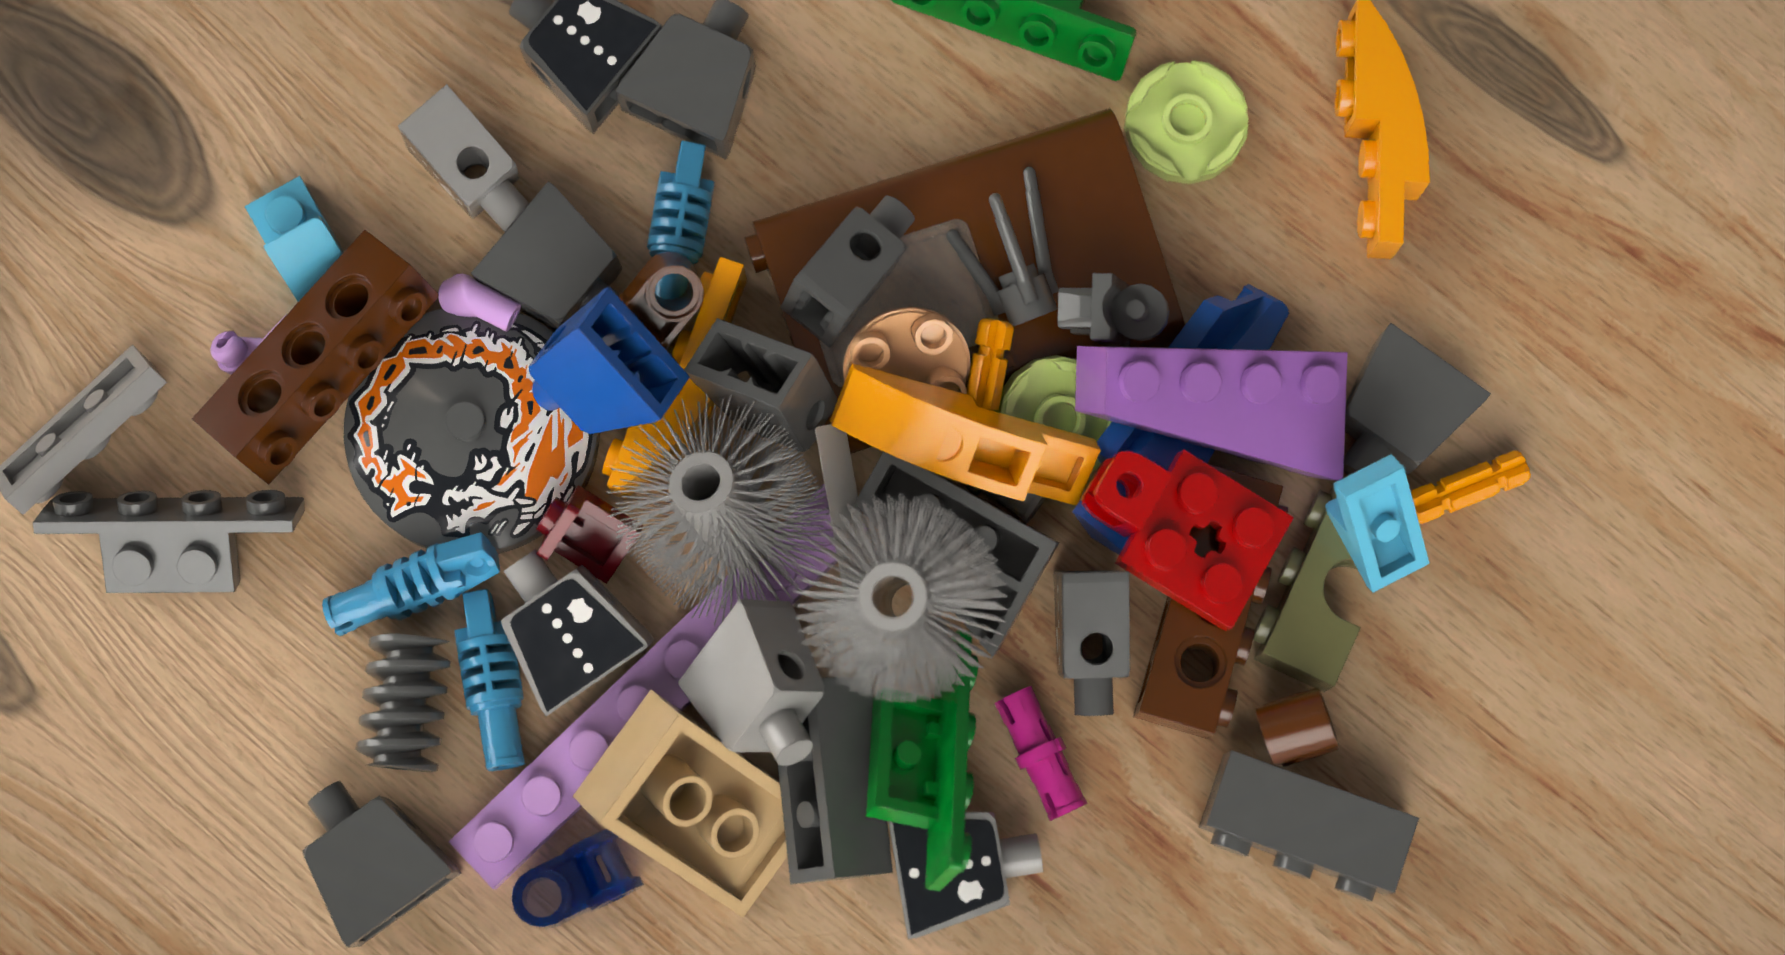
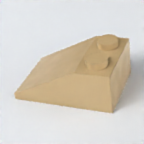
M653 690L649 691L573 795L600 825L742 918L787 858L780 782L740 752H732L725 748L714 733Z

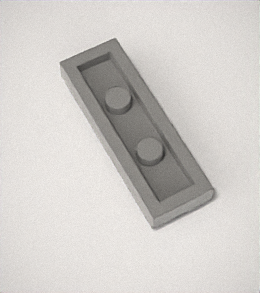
M131 345L0 465V492L5 500L22 515L36 503H43L50 499L59 490L63 478L81 461L91 459L99 454L108 444L111 434L130 416L139 415L147 410L157 398L158 391L167 383L153 364L134 345Z

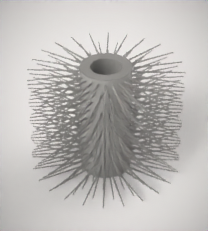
M706 394L704 439L700 404L698 401V425L702 448L698 440L692 412L690 410L697 444L692 435L682 399L689 433L684 421L682 422L693 451L675 409L676 417L689 450L682 443L678 434L674 432L669 422L665 420L664 416L662 418L684 454V459L655 424H652L677 455L680 462L645 430L638 426L650 437L648 439L657 447L655 449L667 460H663L636 441L634 442L670 467L661 464L645 452L642 453L648 457L625 446L622 447L664 467L671 472V475L652 462L651 464L655 467L631 456V458L661 473L658 474L623 462L621 464L650 474L614 468L612 470L628 472L631 475L659 485L620 479L622 481L638 483L641 486L613 485V487L644 489L607 493L638 492L651 496H622L625 498L651 500L618 502L616 504L643 503L611 509L617 510L630 507V509L609 515V517L635 508L661 509L625 513L649 514L621 519L620 521L640 518L619 525L618 527L633 523L618 531L617 533L632 527L618 536L617 539L629 531L649 528L626 536L630 537L642 533V535L625 543L643 536L626 547V549L641 541L628 551L629 553L636 547H639L631 555L632 557L635 553L652 546L635 557L636 559L651 550L636 563L649 556L642 562L640 567L647 561L649 563L643 569H646L647 566L653 563L652 567L645 572L647 573L654 566H657L651 574L657 570L659 571L651 578L654 579L660 573L662 575L654 583L668 573L657 585L659 586L666 579V583L660 586L663 589L666 584L671 582L662 592L666 589L668 590L671 585L677 582L665 596L674 589L672 597L681 586L682 589L676 597L677 600L690 579L685 593L673 605L681 598L684 599L678 606L679 608L690 595L684 607L685 609L698 589L690 608L692 609L705 581L698 608L692 618L707 596L698 617L700 618L712 590L713 593L706 617L713 596L716 599L715 613L722 580L723 595L714 622L715 626L721 605L722 609L724 607L723 622L729 590L730 611L732 610L733 573L735 575L737 602L740 599L741 582L743 597L747 599L744 577L751 600L753 599L748 578L754 590L756 600H758L756 589L761 600H763L754 576L764 600H766L756 573L761 581L765 583L770 593L774 595L775 599L780 601L759 562L764 565L793 600L764 560L801 591L798 588L799 585L789 577L791 575L783 568L784 565L805 579H809L777 558V556L783 558L802 572H804L802 569L794 565L798 564L796 563L797 561L789 555L815 566L789 553V550L804 556L808 555L794 548L825 552L787 538L808 541L810 539L802 536L824 537L823 535L799 534H818L819 530L807 531L796 527L824 526L791 523L825 521L826 519L802 520L830 513L812 515L829 509V507L822 510H796L824 504L822 502L804 505L826 496L817 499L813 498L825 492H816L824 486L812 493L799 494L819 486L807 489L808 486L818 482L817 480L799 488L817 476L803 482L806 478L812 476L809 474L803 477L806 473L812 471L808 469L806 472L793 477L810 466L808 465L800 471H796L806 463L804 462L802 465L797 466L799 462L805 459L794 463L803 454L788 462L793 456L798 454L796 452L790 455L798 448L788 451L796 443L783 451L782 449L793 439L777 450L789 438L787 437L771 452L781 438L789 433L786 432L775 439L785 428L771 438L781 427L780 425L766 439L776 426L775 424L762 440L761 438L769 427L768 424L754 447L761 428L774 414L759 427L769 414L767 413L757 427L754 428L762 415L761 413L746 436L754 419V414L740 443L747 421L746 416L755 402L752 403L740 422L748 404L746 403L734 430L733 427L740 406H738L732 428L730 427L729 430L732 412L730 410L724 443L723 423L732 395L730 396L724 417L722 416L720 426L724 399L722 400L717 431L715 429L716 405H714L711 451L707 416L708 394ZM745 419L742 432L738 441L737 432ZM758 432V434H757V436H756V438H755V440H754V442H753V444H752V446H751V449H750V451H749V453H748V450H749V446H750L752 437ZM721 433L720 455H718L717 443ZM735 436L733 451L731 455L730 442ZM706 437L709 445V452L706 451ZM778 440L776 444L772 447V449L769 451V448L771 447L772 443ZM749 441V444H748V447H747V450H746V449H744V446H745V444ZM769 445V447L767 448L766 452H765L764 455L762 456V453H763L765 447H767V446ZM728 446H729V449H728V459L725 460V454H726L727 448H728ZM742 449L741 459L738 461V453ZM762 450V452H761V454H760V456H759V458H758V460H757V462H756V458H757L758 452ZM756 454L752 468H750L752 456ZM750 459L748 469H745V465ZM762 467L759 479L751 480L757 469ZM638 475L660 478L669 484L667 485ZM775 480L771 488L758 491L764 481ZM655 490L667 494V496L641 491ZM777 491H786L785 493H773ZM818 493V494H816V495H814V496H812V497L807 498L808 496H810V495H812V494ZM769 494H774V495H781V496L778 498V497H773V496H768V495H769ZM805 496V497L802 498V499L788 500V499H791V498H796V497ZM766 498H773V499H775V500H771V501H765ZM666 501V502H669L670 504H669V505H665V504H659V503H654V502ZM780 502H795V503H794V504H785V503H780ZM648 504H654V505H656V506H658V507H642V506H645V505H648ZM775 505H790V506L787 507V508H781V507H776ZM772 508H776V509H782V510H780V511H772L771 509H772ZM815 510H819V511L812 512V513H809V514H806V515H801V514H784V513H793V512L804 513V511H815ZM673 511L672 514H666V513H664V512ZM658 514H662V515H667V516H669V517H668V518H663V517H654V516H656V515H658ZM774 518L787 519V521L781 522ZM649 519H666L665 521L654 520L653 522H646ZM659 523L650 526L636 528L641 524ZM668 524H670V525H676L675 528L663 527V526L668 525ZM780 528L798 530V532H787ZM660 529H674L673 531L658 532ZM774 529L783 533H775ZM829 529V530H820V531L822 532V531H833V530H832V529ZM686 532L683 540L670 541L672 536ZM658 533H668L652 537L653 535ZM661 537V538H658V539H655V540H652V541L647 542L649 539ZM782 540L791 542L798 546L782 543ZM810 540V541H812V542L824 544V542H818V541ZM695 542L690 552L682 555L685 544ZM650 543V545L640 549L643 545ZM772 547H774L775 549H777L778 551H780L781 553H783L784 555H786V556L789 557L790 559H788V558H786V557L780 555L779 553H777L776 551H774V550L772 549ZM699 552V560L695 564L696 554ZM693 554H694L693 565H692V567L689 568L690 563H691V560H692V557H693ZM707 560V570L703 574L705 561ZM720 561V570L717 574V563ZM702 565L701 577L699 578L700 568ZM727 566L728 579L725 585V569ZM736 569H738L739 571V585L737 580ZM713 570H714V581H713V583L711 584L712 575H713ZM696 571H697L694 584L689 588V586H690V584H691V582H692V580H693V578H694V575H695V573H696ZM705 587H706V589L708 588V591H707V593L705 594L704 598L702 599V596H703V593H704V590H705Z
M899 494L898 517L895 500L896 525L893 498H891L892 508L890 512V498L888 495L889 520L884 503L889 534L882 501L880 503L885 529L879 501L877 498L878 512L874 496L875 508L873 509L875 516L871 505L870 509L875 524L866 503L871 518L870 521L863 501L862 503L867 515L866 518L865 514H863L865 519L861 512L858 513L857 509L855 512L852 507L853 514L849 504L848 507L855 519L854 523L848 517L845 518L844 515L841 516L838 513L853 537L847 530L845 531L843 528L841 529L839 526L837 527L835 524H830L827 521L851 551L837 539L830 537L828 534L826 535L824 532L822 533L820 530L819 532L858 567L833 551L808 540L863 579L805 552L804 554L861 582V584L796 564L820 575L859 588L855 589L795 578L814 586L848 593L791 590V592L800 593V595L809 596L813 599L837 600L793 604L794 606L807 608V610L819 611L793 618L802 619V621L808 620L806 622L813 621L811 623L816 624L799 630L801 632L809 629L803 633L811 631L807 634H817L801 644L823 634L806 643L807 645L832 633L810 644L811 646L818 643L815 647L822 644L810 656L825 648L816 654V657L837 643L819 656L820 658L832 650L816 666L827 658L821 665L822 667L835 654L841 651L825 666L826 668L853 644L851 648L829 667L831 668L839 661L828 676L845 660L834 672L833 677L848 661L837 674L838 676L843 671L836 684L849 669L840 683L842 684L847 675L852 671L844 684L846 685L866 655L848 684L850 685L855 678L850 688L851 691L859 678L854 689L855 691L862 680L858 689L859 692L863 684L860 696L867 684L864 696L866 695L871 684L868 693L869 697L880 664L881 668L871 696L873 697L877 686L876 699L881 685L878 700H880L883 687L882 700H884L887 685L886 701H888L891 683L889 701H891L894 686L893 702H895L898 662L897 702L899 698V684L901 688L900 702L903 701V682L904 703L906 701V680L908 702H910L909 681L911 701L913 702L915 698L916 702L918 697L915 679L921 700L915 665L923 700L920 675L925 698L927 700V692L929 701V692L931 696L932 693L927 678L934 697L933 687L938 697L934 682L940 697L939 686L942 691L947 689L948 692L950 690L953 693L954 690L951 683L953 684L954 682V684L957 683L964 686L954 668L961 675L976 678L954 651L972 666L974 665L982 669L983 667L948 635L977 654L991 659L992 657L941 622L985 643L998 646L941 618V616L1004 636V634L985 626L943 612L1006 623V621L999 619L997 616L958 608L1009 610L997 604V602L972 601L974 599L1007 597L1003 592L998 593L1001 592L998 589L984 590L1007 585V583L996 579L998 577L993 575L1002 572V570L998 571L1000 568L989 569L995 565L987 567L998 561V559L983 566L996 559V557L979 565L994 556L971 566L991 555L989 554L970 563L988 554L989 552L986 551L990 548L984 550L988 545L966 559L986 545L985 543L971 552L983 543L984 538L981 540L982 536H980L967 547L979 534L951 557L977 533L975 532L962 543L974 530L972 529L961 540L971 529V526L959 537L969 525L967 524L958 534L966 523L963 522L956 531L963 521L961 519L953 529L960 517H958L939 545V542L957 516L955 515L948 526L954 514L952 513L946 522L951 510L943 520L947 511L945 510L939 522L944 507L936 520L941 505H939L934 515L935 506L927 531L923 537L933 507L932 503L927 517L930 504L929 501L924 514L927 499H925L922 511L921 501L918 518L917 508L919 499L917 500L914 515L916 498L914 496L911 516L910 501L907 535L908 499H906L904 523V496L902 516L900 514L901 494ZM899 524H900V543H899ZM910 525H911V534H910V539H909V531H910ZM910 585L913 590L912 605L905 614L896 617L892 610L893 596L901 587ZM901 657H902V676H901ZM875 660L874 666L870 672L871 666ZM884 662H885L884 671H883V674H882V677H881L882 668H883V665H884Z

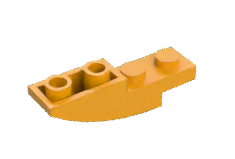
M1356 0L1347 20H1339L1337 26L1336 56L1346 58L1345 79H1338L1336 85L1335 115L1336 117H1345L1344 138L1369 139L1362 140L1359 149L1358 172L1360 178H1368V200H1361L1359 204L1357 218L1358 237L1367 238V258L1392 259L1404 243V200H1418L1430 184L1429 149L1422 108L1405 57L1389 26L1371 0Z
M720 257L714 274L706 271L702 274L700 280L704 290L703 302L699 307L700 311L692 332L684 329L681 331L672 353V357L683 370L717 318L729 323L732 322L747 282L744 264ZM690 378L664 414L665 420L669 422L686 447L688 445L674 411L675 409L688 442L691 444L682 422L684 421L689 433L682 399L694 439L696 436L690 410L698 436L700 434L698 401L700 404L702 429L705 426L706 394ZM709 397L707 398L708 421L713 416L714 405H716ZM664 419L653 422L679 455H681L682 451ZM652 423L628 427L623 441L617 438L612 441L602 470V474L610 476L607 486L611 492L641 489L613 487V485L641 486L638 483L622 481L620 479L642 483L651 482L631 475L628 472L612 470L614 468L650 474L621 464V462L658 474L661 473L631 458L632 456L655 467L651 464L652 461L622 446L648 457L642 453L645 452L668 467L667 464L634 442L636 441L663 460H667L655 449L657 447L648 439L650 437L638 426L645 430L676 459L678 458ZM652 462L653 464H655L656 466H658V467L661 468L662 470H665L664 467H662V466H660V465H658V464ZM638 475V476H642V477H645V478H650V479H652V480L655 479L654 477H649V476H644V475ZM620 492L612 494L622 499H627L622 496H631L635 492Z
M852 363L830 419L833 427L894 457L952 480L1023 502L1027 494L1031 493L1077 506L1101 451L1094 438L977 407L971 395Z

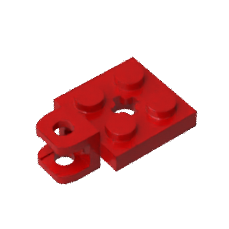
M1186 450L1176 454L1168 470L1140 454L1121 451L1115 454L1113 458L1106 459L1100 464L1081 498L1084 508L1092 517L1123 537L1129 536L1114 564L1224 631L1231 630L1234 627L1294 519L1293 516ZM1117 481L1125 487L1126 497H1123L1118 492ZM1211 525L1216 530L1215 538L1220 542L1217 552L1210 550L1203 557H1200L1194 552L1197 541L1189 535L1193 526L1203 529Z

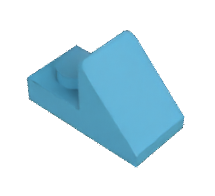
M298 176L244 206L265 242L264 249L299 302L344 253L302 178Z
M1392 454L1333 483L1337 498L1325 505L1327 514L1366 586L1372 593L1430 564L1405 468Z

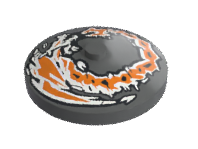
M443 308L424 314L383 358L380 365L354 390L348 398L344 417L343 438L345 455L350 473L360 494L372 511L385 524L402 537L426 549L436 543L441 544L481 532L488 538L497 553L500 554L524 546L543 535L535 529L555 497L567 503L578 485L584 489L586 488L598 456L600 433L588 434L581 431L561 408L554 411L545 410L536 402L533 396L532 386L534 379L530 376L529 365L554 332L540 322L521 313L518 314L514 324L506 332L478 317L457 316L444 311Z

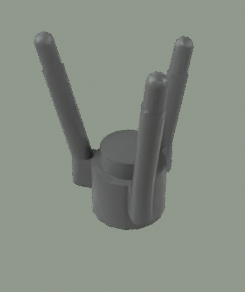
M1026 167L1023 171L1037 270L1034 263L1026 266L1009 215L1006 212L1002 197L998 193L990 195L989 203L1013 272L998 277L1002 290L997 288L959 233L951 229L946 234L947 240L957 252L958 257L986 295L993 315L997 316L1006 313L1009 323L1013 326L1058 309L1053 293L1058 292L1059 288L1051 268L1040 192L1038 190L1036 172L1033 167Z

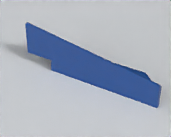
M1248 284L1243 287L1242 292L1233 301L1219 295L1205 299L1168 348L1270 350L1289 315V310L1284 302ZM1111 422L1097 441L1101 449L1097 458L1100 463L1106 459L1113 458L1115 454L1121 451H1130L1146 457L1165 470H1168L1176 454L1182 450L1188 451L1207 464L1215 451L1214 449L1182 442V440L1116 422ZM1117 481L1118 492L1123 497H1126L1125 487ZM1080 501L1072 511L1092 539L1119 555L1129 536L1123 537L1096 520L1086 511L1082 501Z

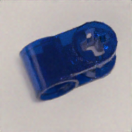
M605 829L572 845L563 854L528 870L520 876L513 887L511 900L514 911L522 921L536 928L550 929L558 927L590 910L592 912L607 906L644 886V883L640 876L632 875L616 842L619 836ZM598 855L601 856L611 877L609 883H607L596 860ZM552 880L556 882L561 890V904L552 915L537 917L528 908V892L537 882Z

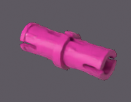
M1026 687L995 702L994 705L999 711L1004 724H1006L1019 756L1015 758L1020 770L1026 768L1041 798L1049 821L1088 804L1062 752L1067 747L1062 737L1056 738L1050 725H1048L1034 694L1033 687Z

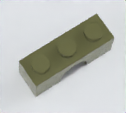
M1334 486L1329 494L1322 490L1317 492L1303 523L1313 528L1303 551L1296 547H1293L1278 577V582L1287 586L1277 608L1267 604L1255 627L1253 639L1261 643L1254 660L1313 688H1319L1322 692L1336 685L1361 627L1338 617L1329 608L1324 597V582L1331 569L1337 567L1357 569L1326 511L1325 505L1337 498Z

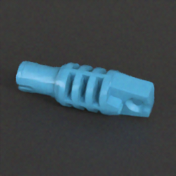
M681 141L675 173L660 171L647 243L649 254L652 257L663 252H677L687 257L692 264H697L699 259L703 257L715 181L701 178L706 148L704 144ZM672 273L665 275L658 281L655 293L663 299L678 298L686 291L688 279L681 274Z
M481 532L445 543L433 544L426 549V552L419 550L412 553L409 558L402 557L395 560L393 565L387 563L380 566L372 574V579L364 584L324 598L322 607L325 619L331 629L335 628V633L338 636H343L348 632L356 630L358 627L385 617L393 620L406 619L411 616L412 612L418 614L425 611L428 605L432 607L440 605L445 601V598L448 600L455 599L460 594L500 573L499 555L488 538Z
M488 589L463 593L467 627L454 630L466 709L470 710L471 715L478 716L486 770L501 771L525 765L516 709L522 706L521 701L524 699L518 659L502 627L501 621L497 622L491 592Z

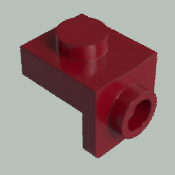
M578 485L567 503L555 497L535 530L545 536L536 554L548 561L552 553L556 552L578 567L583 565L596 578L607 584L632 546L627 549L626 547L634 543L636 539L628 543L625 542L640 534L630 537L626 536L638 533L642 529L629 531L617 539L618 536L632 527L619 533L617 532L633 523L621 527L618 526L634 521V519L620 521L621 519L631 518L624 513L609 517V515L621 511L618 509L611 510L615 509V507Z

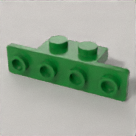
M891 0L893 3L1113 81L1121 79L1137 34L1136 29L1082 10L1081 8L1085 0Z
M957 629L955 633L972 643L971 635ZM951 637L956 644L978 662L977 656L971 655L970 648ZM954 651V653L960 658V660L977 678L978 667L974 665L972 666L956 651ZM955 668L954 670L964 686L957 683L954 684V682L953 684L951 683L954 693L953 691L950 692V690L948 692L947 689L942 691L939 686L940 697L935 684L938 697L934 691L935 697L930 698V701L928 697L926 700L925 696L924 700L922 696L920 700L919 695H917L918 699H916V702L915 698L912 702L911 693H909L910 702H908V692H906V701L904 703L903 691V701L900 702L901 691H899L897 702V690L895 691V702H893L894 689L891 701H889L890 688L888 701H886L887 688L884 700H882L883 687L880 700H878L880 690L876 699L875 696L873 697L866 817L928 829L925 886L926 889L939 892L958 873H962L965 870L972 849L971 835L965 832V810L970 804L974 789L973 774L967 771V755L976 730V716L974 713L969 712L970 691L975 684L976 678L961 675Z

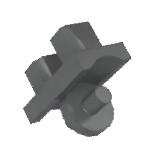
M1093 273L1092 288H1059L1058 327L1070 329V333L1073 335H1090L1091 340L1105 347H1130V339L1136 341L1151 340L1161 334L1168 323L1170 314L1168 302L1161 292L1150 285H1129L1112 273Z

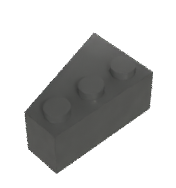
M883 452L855 501L856 506L867 517L862 501L864 502L870 521L871 518L866 503L875 524L870 509L871 505L875 516L873 509L875 508L874 496L879 512L878 498L885 529L880 503L882 501L889 534L884 503L889 520L888 495L890 498V512L892 508L891 498H893L896 525L895 500L898 517L899 494H901L900 514L902 516L904 496V523L906 499H908L907 535L910 501L911 516L914 496L916 497L914 515L917 500L919 499L917 508L918 518L921 501L922 511L925 499H927L924 509L925 514L928 502L930 501L927 517L932 503L933 507L923 537L927 531L935 506L934 515L939 505H941L936 520L943 507L939 522L945 510L947 511L943 520L951 510L946 522L951 514L954 513L948 526L955 515L957 516L939 542V545L958 517L960 518L953 529L961 519L963 521L956 531L963 522H966L958 534L969 524L959 537L971 526V529L961 540L972 529L974 530L962 543L977 532L951 557L979 534L967 547L980 536H982L981 540L984 538L983 543L971 552L985 543L986 545L966 559L987 545L988 547L984 550L990 548L986 551L989 553L970 563L989 554L991 555L971 566L991 556L994 557L979 565L995 557L996 559L983 566L998 559V561L987 567L995 565L989 569L1000 568L998 571L1002 570V572L993 575L998 577L996 579L1007 583V585L984 590L998 589V591H1001L998 593L1003 592L1007 597L974 599L972 601L997 602V604L1009 610L958 609L997 616L999 619L1006 621V623L956 614L961 619L1004 634L1003 636L964 623L973 634L998 646L996 647L979 640V643L994 657L1001 648L1060 542L947 478ZM899 524V543H900V524ZM910 525V531H909V539H910V534H911V525Z

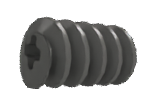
M381 634L369 639L368 646L372 650L385 655L386 658L369 662L365 670L368 675L383 682L382 685L366 688L362 694V698L365 701L380 708L379 711L363 714L359 718V724L362 727L377 733L376 737L356 743V750L359 753L373 759V763L367 764L368 766L420 772L438 771V764L421 756V750L441 745L442 738L424 730V724L444 719L445 712L428 705L427 698L447 693L448 687L431 679L430 673L450 668V660L433 653L434 646L449 643L450 641L407 634Z

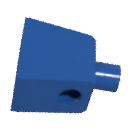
M610 287L603 289L559 326L529 365L530 376L534 379L532 391L536 402L548 411L561 408L581 431L588 434L661 420L690 378Z

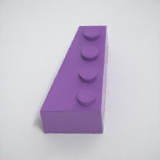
M1077 346L1075 411L1182 440V442L1232 454L1260 464L1285 469L1306 477L1339 481L1343 479L1348 352Z

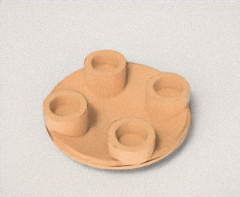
M903 307L886 311L861 327L852 338L845 353L843 362L844 382L851 364L855 363L967 394L966 383L970 373V353L966 340L952 321L933 310L920 307Z

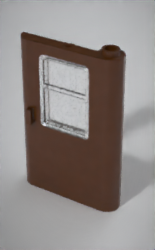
M1111 108L752 222L755 234L744 237L755 273L768 271L781 307L794 278L856 206L871 214L881 200L888 195L903 203L915 217V221L900 238L907 246V249L896 267L830 348L781 309L793 347L813 354L833 389L837 400L844 385V357L852 338L868 321L886 311L903 307H920L933 310L947 317L957 326L966 340L970 353V366L973 353H978L979 345L975 343L980 320L992 318L1009 322L1006 313L997 316L993 315L986 295L958 257L957 252L947 240L946 234L951 229L956 230L966 245L970 247L997 288L1002 290L998 277L1013 272L989 203L990 195L998 193L1002 197L1006 212L1009 215L1026 266L1034 263L1037 270L1023 171L1026 167H1033L1036 172L1051 268L1058 288H1092L1093 273H1112L1129 285L1145 284L1152 286L1161 292L1168 302L1170 313L1168 323L1161 334L1151 340L1136 341L1130 339V347L1168 348L1185 326V322L1122 130ZM1059 291L1053 293V297L1055 299L1057 307ZM1058 309L1013 326L1014 332L1011 348L1004 352V358L1008 360L1003 387L1015 371L1034 359L1054 355L1077 359V346H1105L1091 340L1090 335H1073L1070 333V329L1059 328ZM831 413L830 417L828 418V420L826 421L825 425L831 424L830 419H831L832 413ZM847 434L850 454L873 447Z

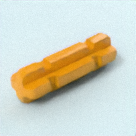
M992 318L980 320L975 343L979 345L978 353H973L966 387L967 395L973 397L977 407L992 411L999 410L1008 360L1004 358L1005 350H1010L1014 332L1013 325L1007 321Z
M1513 450L1495 457V459L1491 460L1492 464L1485 461L1441 478L1440 481L1436 482L1437 486L1429 483L1413 489L1411 495L1419 524H1424L1441 517V515L1445 514L1444 510L1446 509L1449 513L1495 496L1500 492V488L1508 491L1523 485L1531 478V474L1522 453L1518 450Z

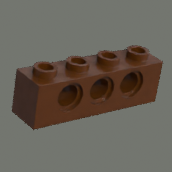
M364 230L194 415L192 420L237 460L269 485L293 461L297 453L326 421L338 411L339 407L364 379L380 365L383 358L412 326L423 317L425 312L438 299L439 294L408 262L367 230Z
M1210 465L1288 513V507L1279 504L1283 486ZM1211 525L1203 529L1192 527L1189 535L1197 541L1194 552L1198 556L1203 557L1210 550L1218 551L1215 543L1216 530ZM1266 567L1231 630L1224 631L1167 596L1133 715L1134 718L1205 739L1215 735L1217 725L1225 728L1228 727L1238 695V691L1228 688L1234 664L1244 666L1248 659L1255 629L1246 627L1245 624L1251 602L1261 605L1264 600L1271 577V567ZM1198 649L1210 657L1213 664V673L1209 681L1195 682L1186 677L1181 668V656L1184 651Z

